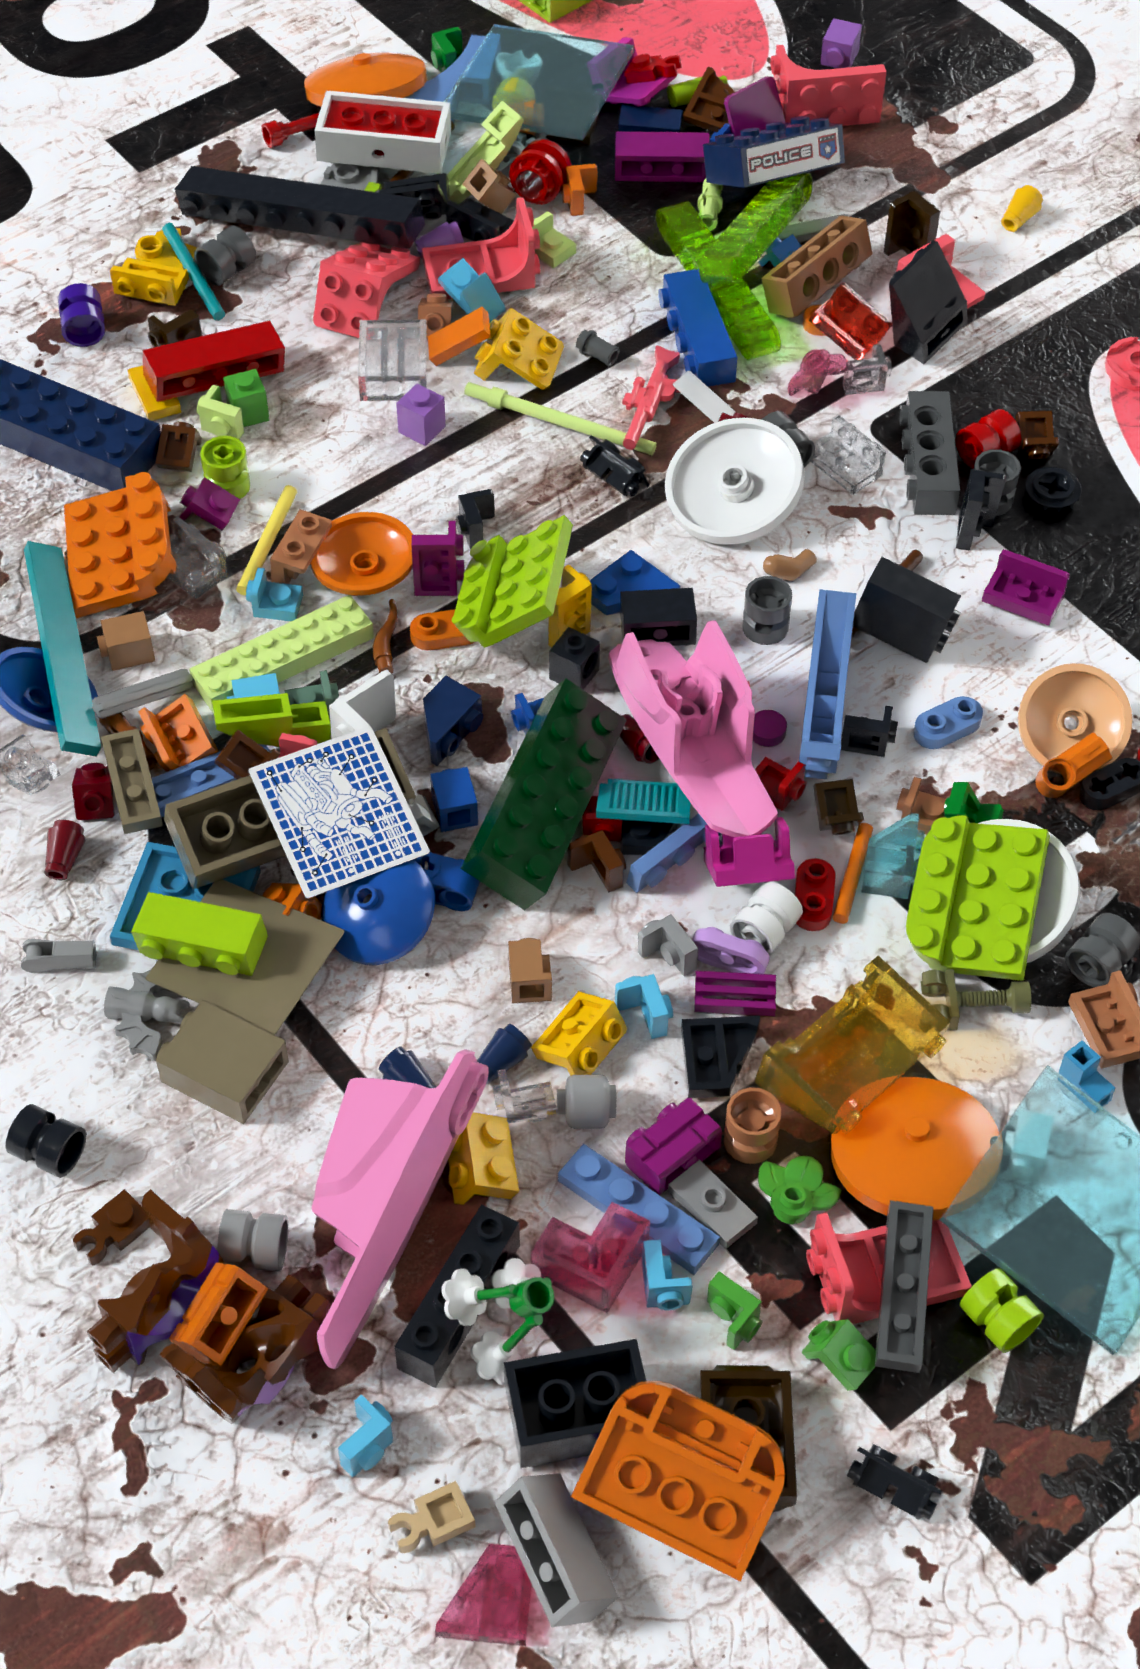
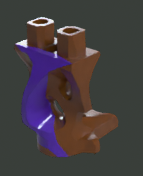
M151 1189L143 1196L141 1206L149 1218L150 1228L166 1243L171 1257L167 1261L153 1264L139 1271L127 1283L119 1298L100 1299L97 1304L102 1318L87 1331L90 1340L97 1346L94 1349L96 1357L113 1373L130 1358L138 1366L143 1364L148 1346L168 1339L177 1324L183 1322L182 1316L215 1263H224L218 1251L199 1231L194 1221L188 1216L184 1219Z

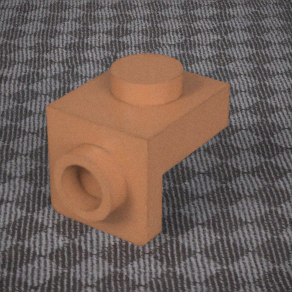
M429 293L427 298H421L418 305L419 338L428 339L429 335L451 324L454 314L453 299H447V295L443 293Z

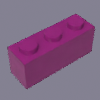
M616 131L615 181L703 182L706 179L703 144L710 143L709 133Z

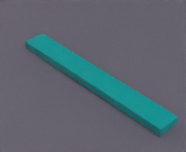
M27 541L24 554L61 751L97 757L102 747L95 712L92 708L93 702L63 551L60 547Z

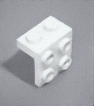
M384 670L376 676H371L361 686L348 694L341 695L334 703L329 705L332 739L371 726L375 732L395 720L394 676L388 670Z

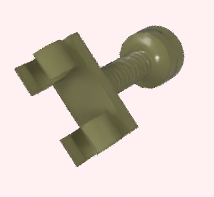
M954 969L946 970V972L928 970L921 974L922 981L920 983L923 995L935 997L945 994L946 1005L933 1004L926 1007L925 1023L926 1028L929 1030L941 1031L947 1028L957 1030L960 1018L959 1007L964 1006L984 1007L989 1005L1005 1006L1006 1004V1006L1011 1008L1012 1013L1031 1012V988L1029 981L1011 982L1010 988L1005 991L993 990L992 992V990H989L988 992L986 990L985 992L969 991V993L968 991H965V993L961 991L960 993L956 991Z

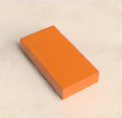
M480 307L429 335V360L435 366L440 365L491 337L489 313L483 307Z

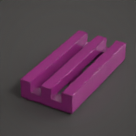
M696 971L694 1012L775 1016L776 975ZM703 996L727 997V999L703 998ZM743 998L767 999V1002L743 1000Z

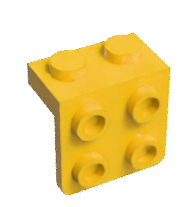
M510 308L499 321L493 319L490 323L491 337L487 338V341L481 345L476 353L475 359L478 360L473 374L485 381L502 363L542 390L547 389L551 384L563 352V342L513 308Z

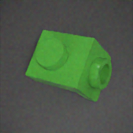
M848 1319L830 1322L826 1320L818 1324L808 1336L810 1342L802 1350V1354L807 1359L819 1358L847 1391L857 1390L875 1368L876 1350Z

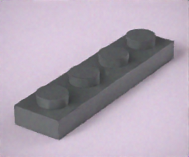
M890 1200L887 1211L875 1357L876 1367L920 1373L923 1360L933 1218L932 1206Z

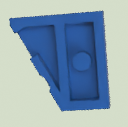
M629 550L590 580L592 584L591 604L607 616L620 612L621 591L680 588V585L633 550Z

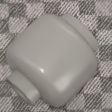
M570 1075L566 1080L565 1089H557V1114H565L566 1123L573 1129L605 1128L609 1123V1118H616V1085H609V1081L604 1075Z

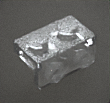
M177 516L171 520L173 534L170 536L171 554L176 561L175 574L169 573L167 577L197 599L228 576L226 567L227 556L224 549L217 542L209 541L201 535L196 526L187 524Z

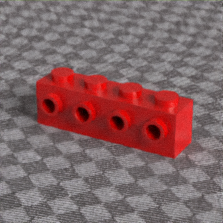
M270 320L142 350L143 376L157 402L206 391L212 385L223 387V377L256 369L259 377L284 372L285 346Z

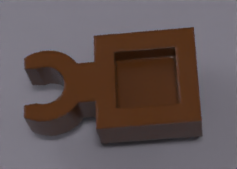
M124 1189L91 1216L96 1227L81 1230L74 1236L72 1241L77 1251L83 1249L87 1244L96 1245L93 1250L87 1253L88 1261L93 1266L105 1258L107 1248L111 1244H114L122 1251L150 1228L149 1218L142 1209V1206Z

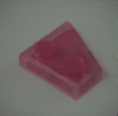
M489 1543L435 1626L436 1638L526 1646L532 1583L515 1546Z

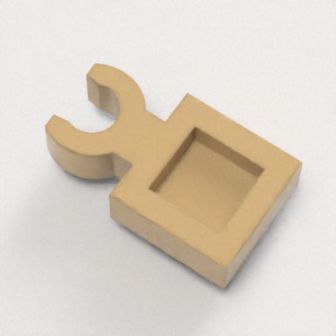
M456 1481L415 1499L414 1505L417 1513L412 1515L401 1512L393 1515L388 1520L390 1532L396 1531L399 1528H408L411 1531L407 1538L397 1542L400 1553L413 1551L419 1545L421 1538L427 1535L434 1547L476 1527L475 1519Z

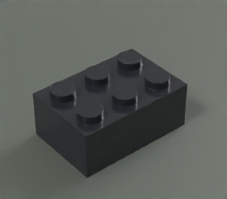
M637 1339L504 1362L505 1390L521 1468L590 1456L617 1399L636 1383L646 1382Z

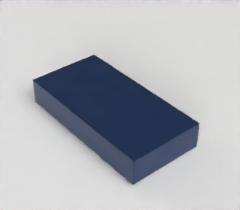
M622 105L618 131L680 132L683 110Z

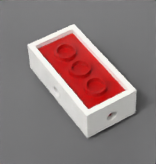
M326 90L314 130L317 161L441 174L451 136L450 103Z

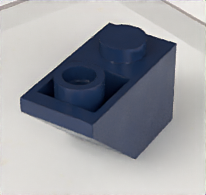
M446 675L423 698L424 722L431 763L438 766L447 756H452L457 751L460 742L469 732H475L483 720L482 696Z

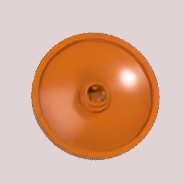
M361 53L331 62L316 69L306 77L304 86L307 99L315 105L322 106L326 90L404 98L415 93L425 85L427 74L425 63L415 56L399 53Z
M901 1077L884 1080L868 1086L847 1101L838 1113L833 1125L831 1159L834 1170L842 1185L855 1199L870 1209L887 1216L890 1200L933 1207L932 1220H939L957 1215L971 1208L989 1192L996 1180L1000 1167L1001 1138L998 1127L987 1109L964 1090L935 1079Z

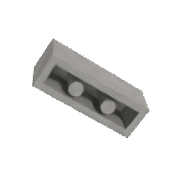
M561 1474L522 1476L495 1501L496 1507L551 1627L591 1622L619 1598Z

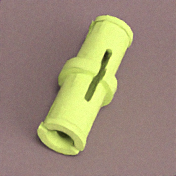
M706 179L703 181V191L697 202L699 209L697 225H700L699 228L701 230L712 231L717 226L718 213L723 205L721 198L723 185L707 183Z

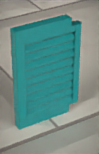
M608 779L607 784L600 783L596 818L689 824L691 803L677 783Z

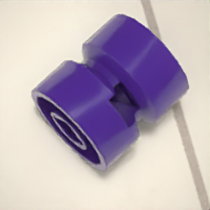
M74 283L66 286L60 291L58 296L61 330L64 339L71 345L78 347H89L97 344L105 334L99 292L93 286L84 283Z

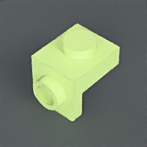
M212 385L206 395L200 397L197 404V414L200 417L201 429L217 436H232L240 439L244 433L241 408L223 403L220 387Z

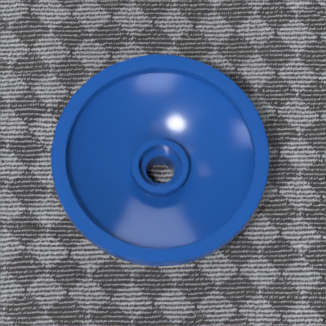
M16 647L0 653L1 707L12 717L30 727L47 732H57L42 649ZM88 678L91 697L93 700L98 695L93 683Z
M410 860L327 891L322 904V921L344 930V934L334 948L345 958L363 965L386 964L409 953L426 934L435 909L434 889L425 870L415 860ZM372 893L370 901L363 903L364 898Z

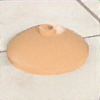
M1064 664L1045 671L1027 688L1019 706L1018 729L1026 750L1042 766L1094 732L1103 739L1113 757L1111 761L1099 768L1101 769L1113 763L1125 749L1132 730V710L1123 688L1108 673L1086 664ZM1071 717L1076 721L1077 726L1074 730H1069L1065 727V718ZM1050 770V771H1052V772L1061 774L1060 772H1058V771H1056V770Z

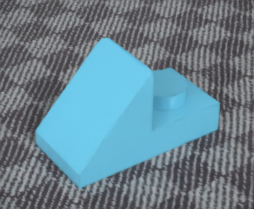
M464 258L438 277V283L466 314L483 307L489 313V322L491 323L493 319H496L506 311V307L489 276L485 272L479 276Z

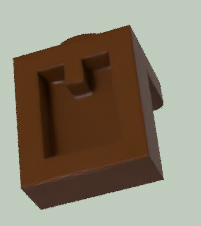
M174 422L173 425L162 424L155 463L157 467L192 472L196 446H200L202 442V437L197 429L185 422Z

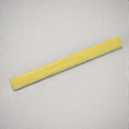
M291 485L284 487L236 587L239 594L246 596L248 581L254 580L257 568H262L297 494L295 487Z

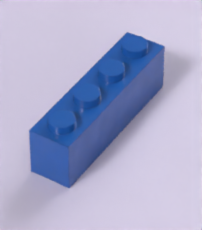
M702 268L664 274L663 289L658 291L659 303L662 309L666 308L668 327L670 331L674 330L676 333V347L678 352L683 353L685 356L684 365L686 372L691 371L707 387L736 382L738 357Z

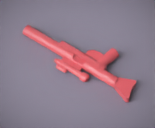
M657 345L655 347L656 365L646 388H644L645 380L642 377H636L632 392L625 394L622 404L626 405V409L637 408L623 441V446L626 449L633 450L636 447L645 423L653 420L660 401H670L675 393H680L673 386V383L678 379H669L666 375L670 368L679 363V352L670 351Z

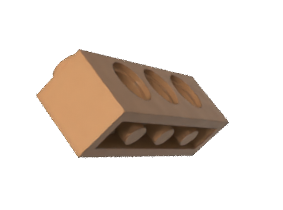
M840 215L764 275L761 279L769 313L782 315L785 318L799 316L803 310L814 301L819 300L830 288L840 283L846 275L860 267L861 263L873 254L866 219Z

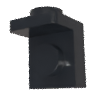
M885 706L883 721L845 715L841 750L885 757L887 742L895 743L898 721L891 720L893 707Z

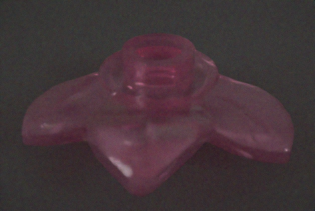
M825 349L809 351L803 357L800 370L788 383L789 395L792 396L802 389L817 394L827 375H838L848 371V361L844 355L830 354Z

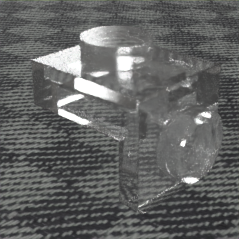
M881 344L873 346L872 358L845 361L842 384L845 395L885 390L886 377L891 376V361L889 356H884Z
M20 735L0 749V769L8 784L28 795L45 790L52 780L61 775L53 761L36 753L29 738L25 735Z
M506 1069L497 1070L500 1084L492 1086L496 1109H505L508 1124L522 1121L535 1123L546 1119L548 1116L557 1115L550 1082L510 1089Z

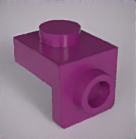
M204 477L196 488L190 485L182 496L180 503L184 505V508L179 518L185 521L193 512L222 531L230 521L240 499Z

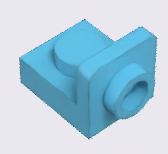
M257 568L254 580L248 581L246 589V600L252 604L253 617L283 621L297 619L303 598L302 586L268 582L265 568Z
M661 1240L643 1241L641 1265L647 1308L658 1307L661 1310H675L683 1305L690 1304L693 1288L692 1279H672L670 1255H662Z

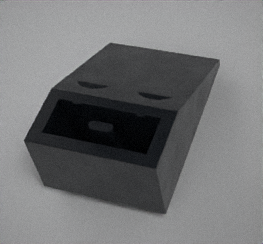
M933 239L924 249L918 250L912 261L904 269L897 271L889 282L894 345L922 364H925L968 322L967 301L939 243Z

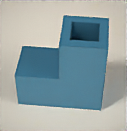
M1081 1040L1064 1054L1056 1082L1094 1115L1112 1100L1115 1087L1097 1071L1101 1057Z

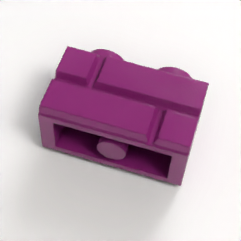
M686 1098L679 1105L670 1103L659 1113L656 1123L647 1130L644 1127H640L629 1136L625 1148L626 1166L639 1179H642L648 1188L661 1195L668 1189V1184L697 1161H704L721 1147V1127L708 1114H705L703 1109L691 1098Z

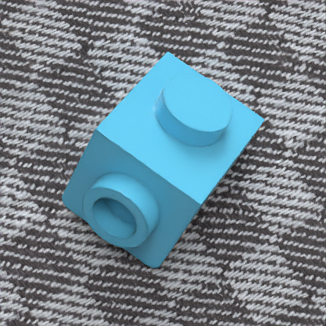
M652 974L644 977L632 976L623 982L617 983L615 985V1004L618 1010L622 1011L640 1006L651 1038L666 1036L668 1032V1019L673 1018V1008L669 996L661 994L655 975Z
M362 1394L354 1400L356 1416L364 1425L338 1447L340 1464L352 1478L362 1469L367 1471L373 1468L382 1459L385 1453L384 1450L393 1443L392 1417L379 1402L375 1401L371 1404Z

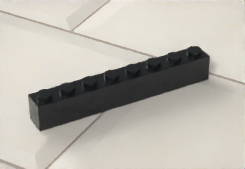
M191 166L175 188L182 215L405 249L411 248L425 226L420 198Z

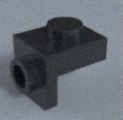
M492 489L458 495L459 515L456 516V526L458 533L466 537L470 549L477 542L483 540L482 520L495 516V502Z

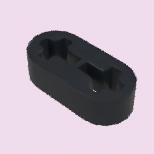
M1123 758L1096 770L1084 778L1079 793L1082 804L1089 809L1101 811L1140 793V761L1134 758Z

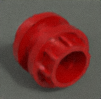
M544 139L535 140L529 143L512 162L509 170L510 182L514 192L523 197L526 202L544 205L550 203L558 196L562 189V184H566V166H572L567 152L555 142Z

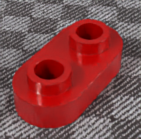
M812 858L805 860L797 869L794 895L801 903L803 913L796 924L807 931L822 930L829 925L832 919L836 873L833 866L823 859ZM808 905H817L819 907L811 908Z

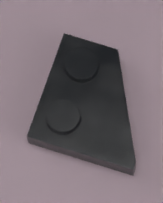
M760 1015L681 1020L688 1098L730 1096L759 1031Z

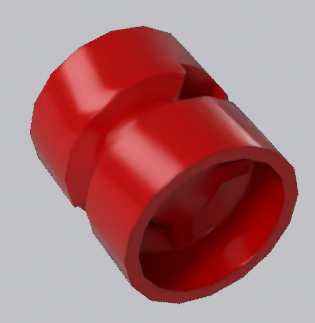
M997 409L982 417L978 423L973 422L959 430L956 434L955 442L958 453L964 463L974 469L975 461L982 452L1003 450L1011 453L1021 445L1022 437L1018 423L1013 416L1005 410Z

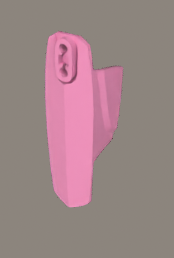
M716 620L707 622L694 654L687 661L671 643L656 642L652 639L637 641L633 632L627 633L623 643L618 644L609 652V663L628 708L660 761L712 830L731 837L760 835L776 820L778 811L751 761L755 709L751 702L752 690Z
M465 1049L457 1052L439 1086L436 1088L376 1078L350 1079L318 1176L311 1208L316 1216L337 1229L334 1237L336 1246L355 1258L317 1332L320 1353L327 1367L337 1369L346 1359L402 1256L456 1141L466 1128L487 1083L489 1069L487 1065L477 1062L474 1055L475 1052Z

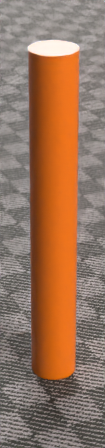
M860 823L858 825L834 910L833 920L840 924L848 922L873 832L872 825L868 823Z

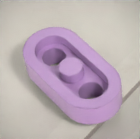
M715 927L698 929L692 938V941L698 947L699 961L733 973L764 974L770 960L769 954L759 942L749 939L744 940L726 934Z

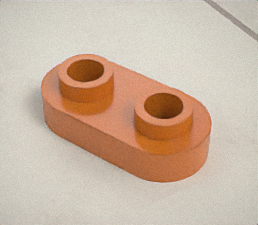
M455 609L421 614L415 617L410 624L411 642L422 650L464 646L475 642L471 643L452 623Z

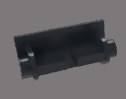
M592 435L589 437L594 447L591 450H585L580 457V461L583 462L585 469L601 480L611 470L612 473L605 481L623 496H635L640 488L639 483H642L647 488L650 486L644 475L646 469L640 462L633 457H629L627 460L619 455L621 453L620 450L606 439L601 442Z
M875 1444L872 1445L870 1451L861 1447L858 1448L857 1451L866 1456L863 1463L854 1460L848 1471L847 1477L854 1480V1486L860 1487L883 1499L891 1484L897 1487V1491L890 1504L909 1513L918 1520H920L921 1516L927 1520L931 1519L937 1507V1503L930 1500L933 1492L942 1496L945 1492L935 1487L939 1480L938 1477L915 1465L911 1473L894 1465L898 1456Z

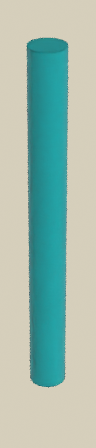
M166 223L162 227L164 235L184 269L188 270L189 278L215 321L222 320L225 317L222 306L173 223Z

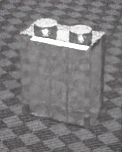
M426 319L360 320L358 359L360 401H399L416 383L427 388L428 339Z

